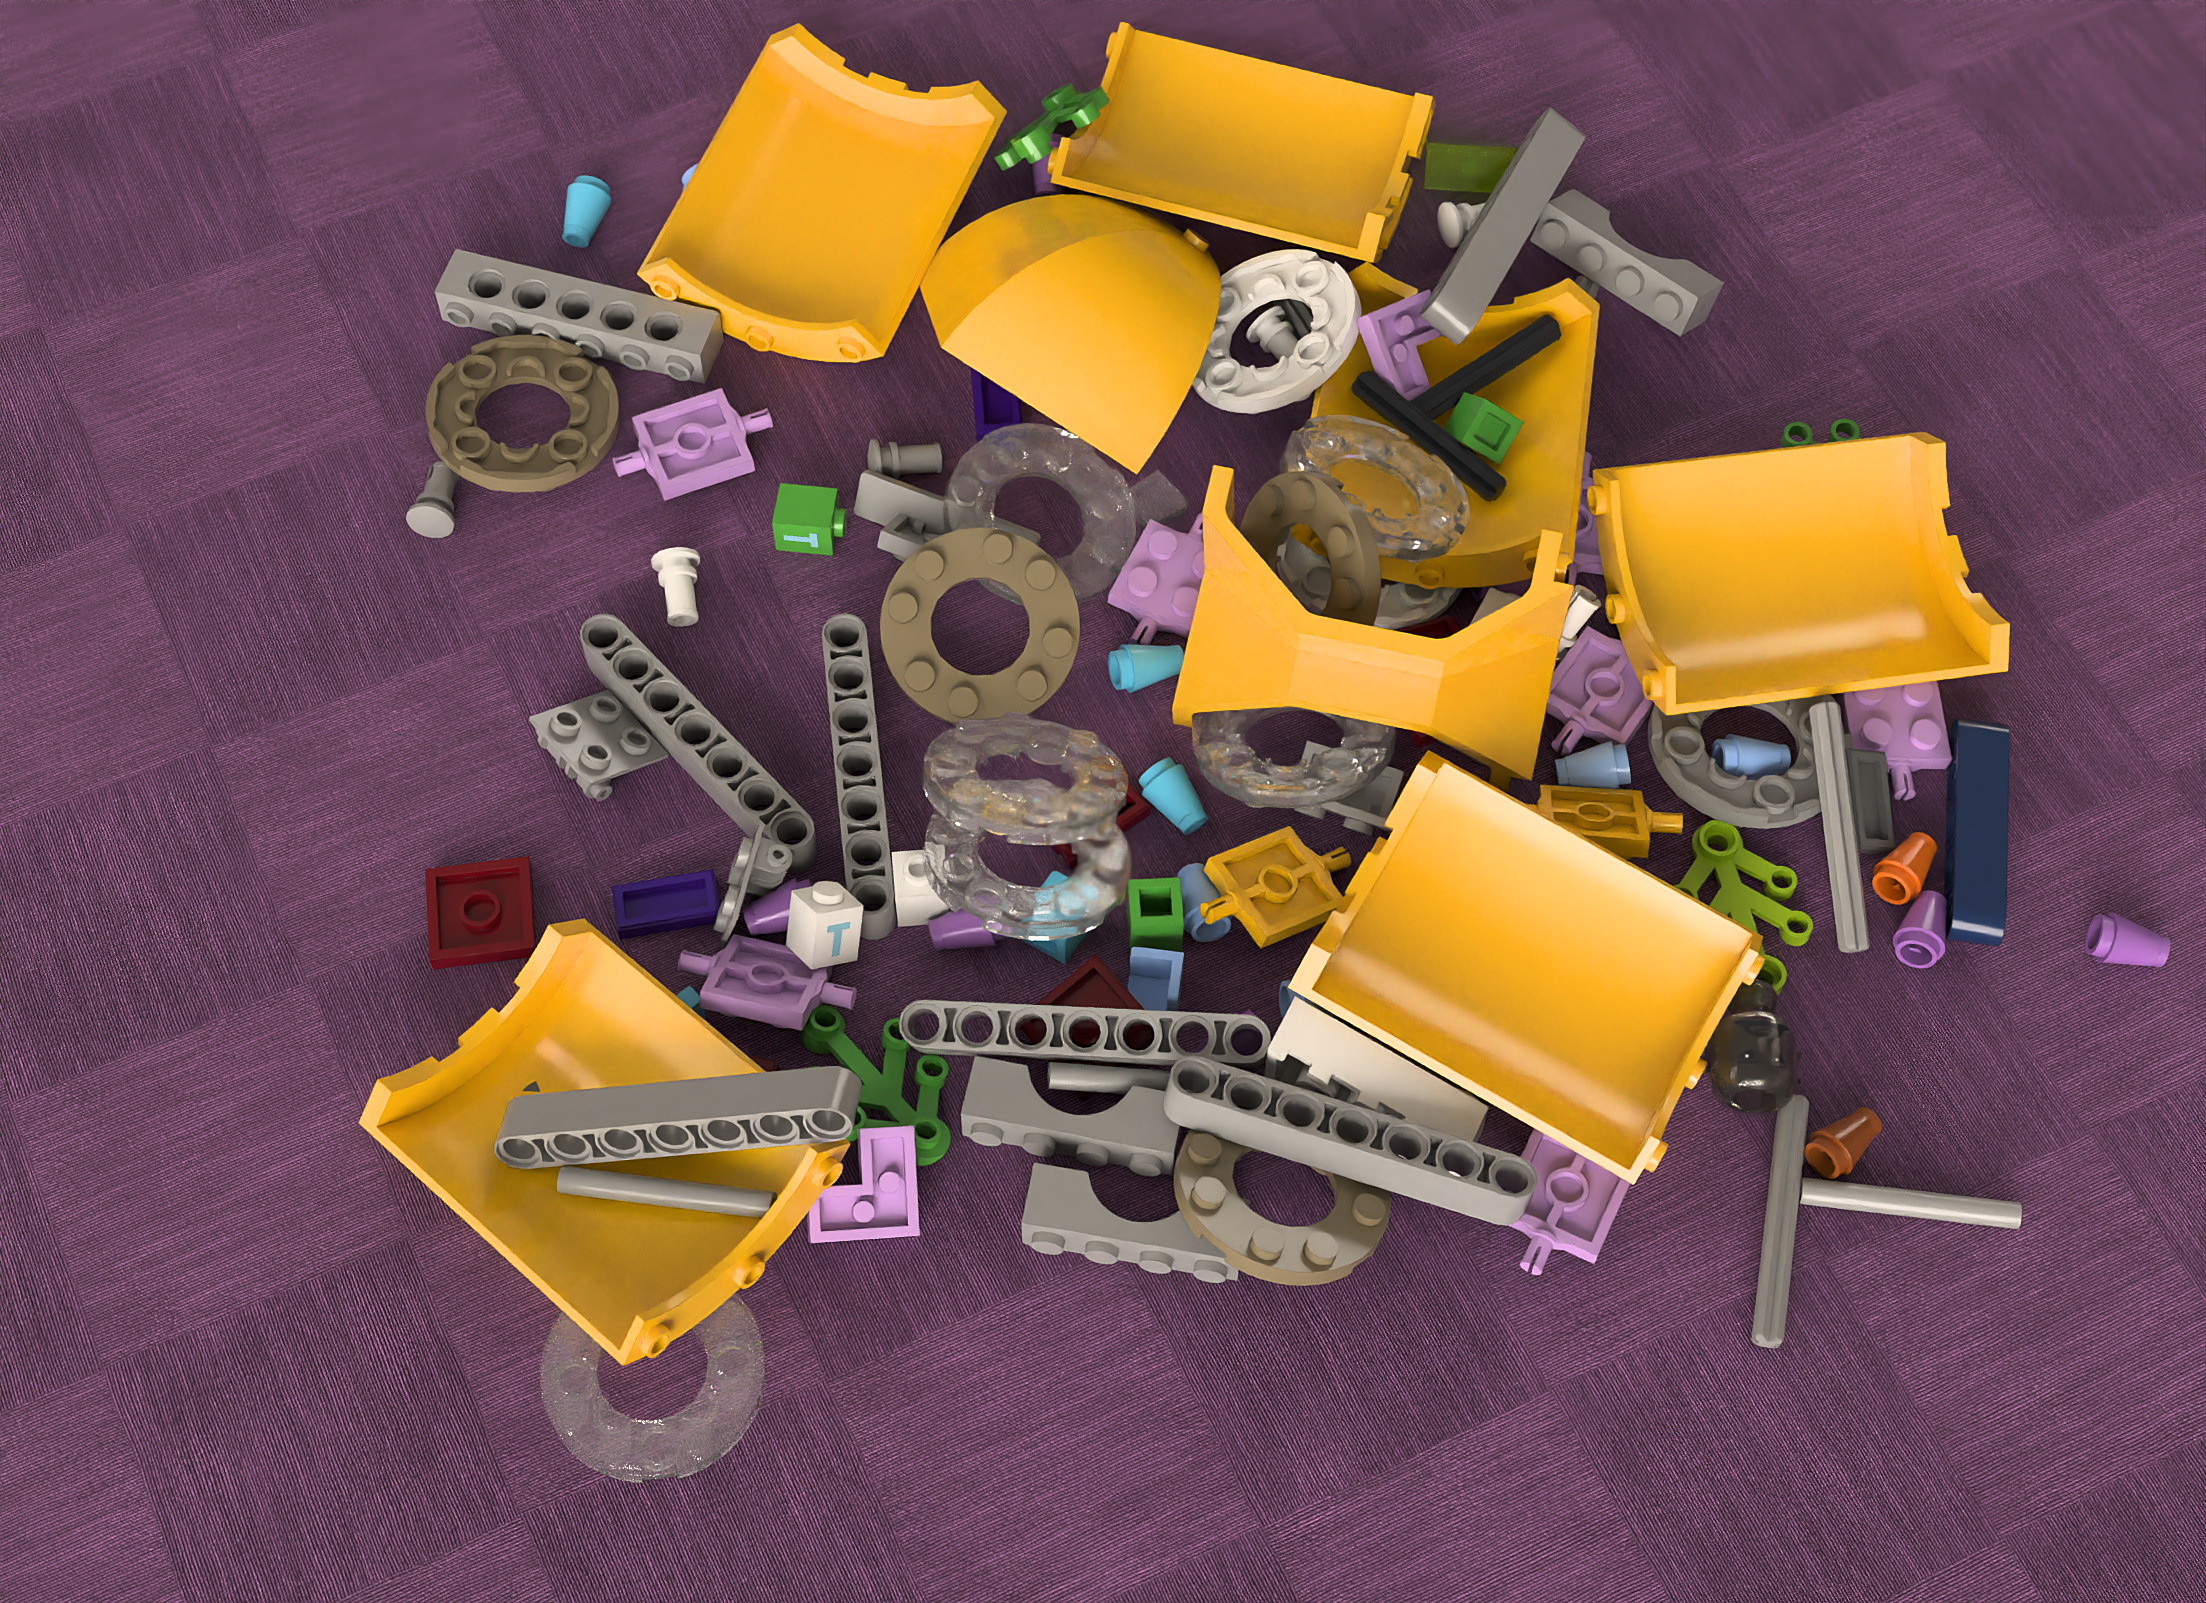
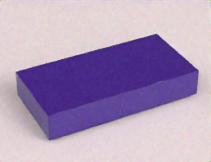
M970 367L977 444L1024 441L1021 399Z
M714 869L611 886L619 939L714 924L720 908Z

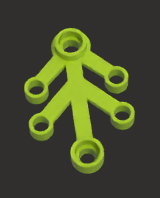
M1712 820L1701 825L1695 831L1691 841V850L1696 859L1680 884H1676L1674 887L1699 900L1698 891L1714 871L1720 890L1709 905L1711 908L1726 916L1729 915V918L1758 933L1752 916L1754 914L1779 928V936L1786 944L1790 946L1805 944L1813 930V921L1810 916L1802 911H1791L1775 902L1786 901L1792 897L1798 883L1795 872L1786 866H1775L1744 849L1742 838L1734 825L1720 820ZM1718 844L1723 847L1724 851H1716L1708 845ZM1737 869L1764 882V892L1768 897L1741 883ZM1782 879L1789 887L1779 888L1774 885L1772 880ZM1788 924H1798L1804 929V932H1792ZM1761 944L1759 955L1766 959L1756 978L1767 980L1770 987L1759 986L1754 981L1750 986L1744 982H1741L1745 993L1752 999L1770 1001L1781 993L1786 982L1787 972L1780 960L1765 954Z

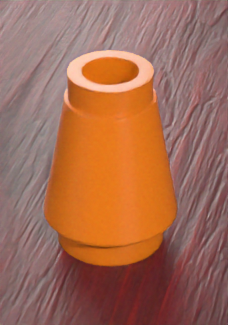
M1912 833L1875 865L1872 880L1875 892L1883 900L1895 905L1905 904L1919 896L1934 855L1937 852L1936 842L1925 833Z

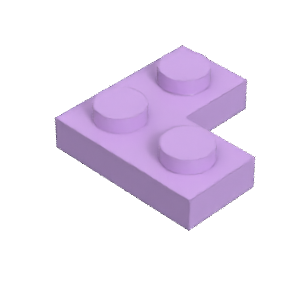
M1430 289L1356 318L1375 374L1408 401L1413 400L1431 388L1416 346L1442 336L1439 331L1419 317L1421 310L1431 295Z
M914 1126L857 1129L860 1183L832 1185L822 1191L807 1213L808 1242L822 1243L920 1236Z

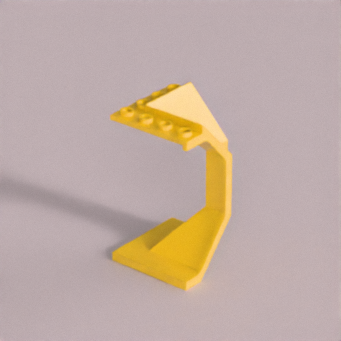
M1213 465L1202 511L1205 570L1172 705L1173 724L1193 728L1195 716L1198 712L1287 706L1300 707L1430 735L1488 765L1492 770L1489 784L1501 791L1508 792L1511 777L1532 781L1560 639L1574 585L1564 583L1570 553L1560 551L1563 533L1542 529L1531 586L1525 595L1450 637L1433 639L1318 616L1308 612L1235 527L1234 469Z

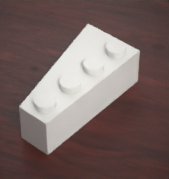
M1296 996L1267 1050L1264 1077L1477 1143L1484 1128L1489 1107L1481 1103L1473 1094L1451 1086ZM1448 1171L1449 1173L1455 1176H1460L1459 1174L1453 1171Z

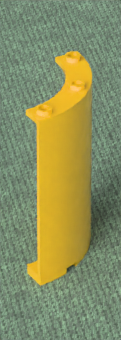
M1120 22L1118 32H1112L1108 40L1106 58L1109 59L1100 85L1110 102L1099 110L1101 115L1097 119L1080 129H1076V132L1070 137H1062L1060 146L1053 147L1047 166V173L1052 175L1050 183L1372 263L1380 261L1383 249L1387 250L1393 238L1413 184V178L1409 177L1407 173L1411 158L1421 159L1436 106L1433 96L1416 92L1415 96L1393 92L1135 30L1129 23Z
M800 23L772 34L637 275L647 282L652 292L660 298L718 311L720 313L722 332L746 342L757 351L766 352L770 350L787 356L824 362L857 363L883 357L1007 113V110L978 80L957 86L931 87L928 93L909 91L907 83L889 79L873 72L866 78L843 66L845 58L825 46Z
M1368 261L1348 273L1360 298L1362 316L1418 293V288L1394 279ZM1570 278L1540 291L1514 297L1513 304L1487 306L1476 326L1459 345H1455L1442 335L1416 346L1430 386L1433 387L1544 315H1550L1560 325L1559 328L1562 335L1559 340L1474 394L1475 396L1487 399L1524 422L1500 464L1494 463L1466 447L1505 478L1507 485L1496 500L1485 501L1353 394L1351 387L1360 373L1372 371L1375 374L1360 331L1356 343L1346 360L1327 381L1315 390L1302 471H1319L1336 478L1344 484L1341 491L1346 495L1351 504L1361 505L1375 536L1380 560L1381 578L1418 585L1425 589H1435L1438 587H1486L1533 578L1542 529L1563 533L1560 551L1570 553L1568 564L1573 563L1600 304ZM1455 407L1433 421L1441 428H1444ZM1296 524L1292 526L1290 536L1311 549L1315 554L1328 558L1327 550L1318 534L1307 525Z
M1916 432L1593 470V485L1588 488L1587 503L1590 513L1595 515L1598 545L1608 593L1605 601L1606 615L1611 624L1616 623L1628 659L1642 684L1645 698L1652 700L1665 715L2008 671L2010 623L1989 605L1981 592H1970L1963 579L1967 578L1969 569L1957 535H1947L1942 509L1950 507L1946 470V442L1926 432Z
M1428 750L1417 764L1384 826L1393 830L1388 840L1379 836L1372 850L1367 853L1348 885L1344 898L1338 908L1333 910L1312 942L1288 988L1634 1185L1643 1169L1645 1168L1653 1173L1665 1154L1669 1144L1661 1140L1684 1087L1692 1090L1707 1065V1061L1700 1058L1705 1046L1741 982L1750 986L1764 964L1766 958L1759 955L1764 936Z
M586 919L550 924L531 958L515 979L514 983L520 989L500 1012L491 1007L473 1026L458 1037V1045L461 1047L440 1062L431 1056L404 1071L377 1079L359 1124L624 1366L645 1356L648 1358L658 1356L666 1349L670 1342L709 1316L740 1288L747 1289L756 1283L765 1270V1263L794 1231L822 1191L828 1189L837 1181L843 1170V1165L840 1162L851 1143L847 1139L833 1142L565 1165L776 1192L777 1200L763 1218L562 1194L557 1190V1178L562 1166L519 1169L501 1162L495 1155L494 1146L508 1102L514 1097L766 1072ZM535 1081L540 1089V1092L523 1091L529 1084Z

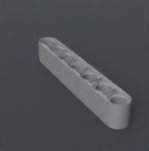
M1551 107L1538 118L1527 133L1419 314L1420 318L1455 345H1459L1480 320L1585 140L1586 134Z
M842 613L834 615L826 621L822 629V643L846 890L864 906L869 904L883 906L873 912L863 910L860 937L867 940H878L885 938L893 931L896 926L897 914L868 638L865 624L859 617ZM842 644H853L849 647H839ZM849 685L858 686L857 688L851 690L842 689L843 687ZM851 728L862 729L861 731L855 733L846 732L848 729ZM855 771L868 772L862 776L850 775L852 772ZM862 814H868L873 816L870 819L864 821L854 819L856 816ZM864 859L877 860L875 864L869 866L857 864Z
M597 614L588 618L581 627L580 639L587 666L597 679L617 697L643 727L749 838H753L761 822L765 824L761 836L763 838L783 844L790 838L803 839L797 844H785L792 853V863L787 872L795 874L810 869L816 863L818 857L814 822L810 815L621 620L609 614ZM605 644H612L608 647L599 648L600 646ZM639 675L643 676V677H641V678H639V679H634V680H630V679H629V678H631V677H633V676H639ZM667 707H673V708H674V709H672V710H670V711H667V712H660V711H659V710H661V709H663V708H667ZM694 740H706L701 744H690ZM727 772L738 773L733 777H720ZM765 804L770 806L763 811L752 810L758 805Z
M918 1000L906 1006L899 1020L900 1033L908 1044L918 1052L938 1055L1173 1066L1175 1062L1183 1057L1197 1056L1238 1069H1253L1265 1063L1267 1050L1271 1043L1270 1030L1265 1022L1258 1017L1243 1014ZM924 1014H933L939 1018L938 1032L929 1040L916 1039L913 1034L915 1021ZM980 1016L990 1018L993 1023V1030L989 1038L979 1043L970 1042L966 1038V1028L969 1022ZM1030 1019H1039L1046 1023V1035L1036 1045H1026L1019 1040L1020 1027ZM1090 1021L1100 1026L1101 1034L1096 1044L1088 1048L1077 1047L1073 1044L1072 1033L1078 1024ZM1136 1024H1145L1154 1030V1040L1144 1050H1133L1125 1043L1127 1031ZM1188 1027H1200L1209 1036L1207 1045L1200 1052H1185L1179 1046V1036ZM1252 1029L1261 1035L1263 1043L1258 1052L1253 1055L1244 1056L1233 1049L1232 1041L1239 1031Z
M1183 1057L1175 1062L1170 1072L1163 1098V1108L1170 1120L1181 1126L1493 1224L1506 1226L1520 1220L1537 1185V1174L1534 1167L1527 1160L1517 1155L1203 1057ZM1184 1089L1193 1090V1091L1197 1092V1094H1195V1093H1189V1092L1185 1091ZM1236 1105L1245 1106L1250 1110L1241 1109ZM1289 1121H1290V1122H1296V1123L1302 1125L1303 1127L1295 1126V1125L1289 1123ZM1342 1138L1350 1139L1355 1143H1349L1343 1140ZM1394 1154L1401 1155L1407 1158L1408 1160L1401 1159L1395 1156ZM1448 1171H1453L1459 1174L1460 1176H1455L1449 1173ZM1501 1187L1507 1188L1511 1190L1513 1193H1509L1503 1190Z
M824 1066L522 1095L514 1097L508 1102L495 1142L494 1152L497 1158L508 1166L519 1169L839 1141L848 1137L853 1130L862 1085L859 1077L849 1069L840 1066Z

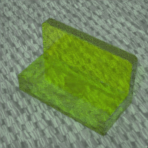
M1426 139L1424 147L1426 157L1423 188L1492 193L1517 152L1518 147L1515 144Z

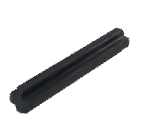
M1550 315L1540 317L1409 402L1431 420H1435L1455 407L1464 392L1474 395L1559 340L1562 335L1559 328L1560 325Z
M1372 371L1362 372L1357 376L1351 390L1360 400L1485 501L1496 500L1502 494L1507 485L1504 477Z

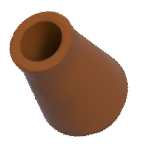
M1859 1107L1852 1114L1811 1133L1809 1143L1804 1150L1808 1164L1817 1174L1826 1179H1835L1838 1176L1844 1177L1849 1175L1874 1137L1882 1131L1879 1117L1869 1108Z

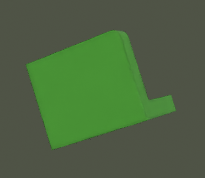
M1464 392L1443 429L1461 444L1488 460L1500 464L1524 422L1487 399Z

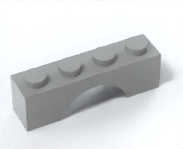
M1574 188L1548 201L1530 239L1532 243L1680 337L1706 321L1724 282L1687 259L1662 258L1632 246L1612 228L1609 221L1610 211Z
M980 1056L974 1057L961 1110L962 1135L970 1137L978 1144L999 1146L1001 1143L1021 1146L1025 1151L1037 1156H1051L1054 1153L1074 1156L1081 1163L1090 1166H1105L1107 1163L1129 1167L1136 1174L1150 1177L1158 1176L1160 1173L1173 1175L1183 1126L1171 1121L1165 1114L1163 1108L1165 1091L1133 1085L1121 1101L1105 1111L1090 1115L1069 1114L1057 1110L1039 1096L1031 1082L1027 1065Z
M1034 1163L1021 1222L1023 1244L1031 1245L1034 1250L1049 1255L1061 1254L1063 1251L1085 1254L1087 1259L1100 1264H1113L1117 1260L1137 1263L1142 1269L1152 1273L1164 1274L1169 1273L1171 1270L1193 1273L1197 1279L1209 1283H1221L1226 1279L1238 1280L1239 1270L1224 1262L1226 1254L1213 1245L1205 1236L1198 1239L1187 1225L1180 1210L1158 1221H1130L1113 1214L1102 1205L1092 1189L1088 1172ZM1241 1198L1249 1207L1250 1200Z

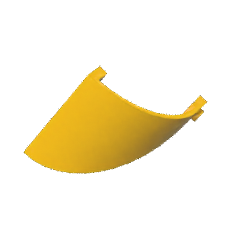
M1059 194L1031 198L1009 204L971 222L937 249L919 285L941 348L1135 474H1138L1164 436L1194 381L1214 330L1221 296L1220 272L1216 262L1207 250L1210 243L1197 232L1187 228L1182 233L1156 215L1125 202L1106 197L1080 194Z

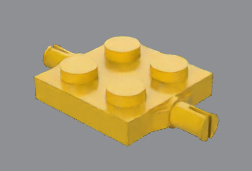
M1540 784L1537 805L1527 804L1625 860L1632 857L1648 858L1651 832L1678 835L1682 833V813L1652 812L1644 803L1642 791Z
M1287 826L1212 856L1208 859L1203 871L1220 892L1221 897L1202 903L1200 905L1202 919L1206 917L1205 922L1207 924H1213L1215 921L1233 915L1241 921L1260 949L1328 920L1333 910L1338 908L1344 898L1333 884L1331 873L1348 868L1351 864L1350 854L1348 852L1344 854L1346 849L1338 847L1331 852L1319 856L1303 844L1291 826Z

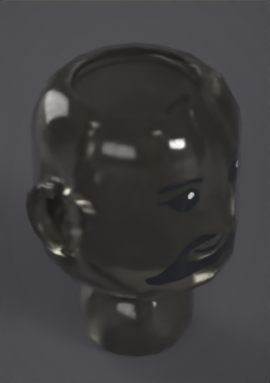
M1755 979L1750 986L1741 982L1728 1005L1733 1015L1722 1019L1717 1024L1711 1035V1042L1707 1043L1702 1055V1059L1707 1061L1703 1073L1710 1074L1711 1091L1716 1100L1725 1108L1743 1114L1771 1113L1783 1108L1793 1099L1796 1085L1801 1084V1078H1798V1064L1802 1058V1053L1796 1052L1795 1033L1785 1019L1777 1014H1773L1777 1007L1778 995L1772 985L1764 980Z

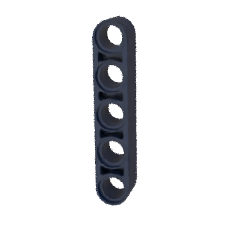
M1955 718L1951 727L1949 746L1952 760L1947 766L1944 897L1947 900L1946 940L1998 947L2003 939L2007 914L2010 739L2009 726L2007 724Z

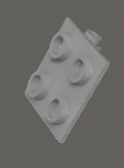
M609 689L529 718V721L537 729L536 734L539 736L538 744L550 752L556 759V764L560 768L565 769V774L569 778H577L576 782L583 789V794L587 798H595L597 801H602L611 794L613 788L610 785V781L612 778L666 759L669 756L668 752Z
M759 823L752 839L743 836L739 851L735 854L727 883H730L725 899L721 902L713 929L722 932L718 950L724 949L738 920L745 893L763 897L780 887L792 863V853L785 844L761 837L764 823Z

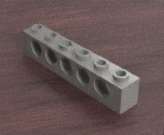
M455 249L435 289L442 320L448 321L455 326L473 327L493 332L500 337L511 335L551 337V339L563 340L583 349L584 356L587 358H600L624 364L635 370L645 369L662 373L680 381L690 380L705 384L724 342L720 313L718 311L460 249Z

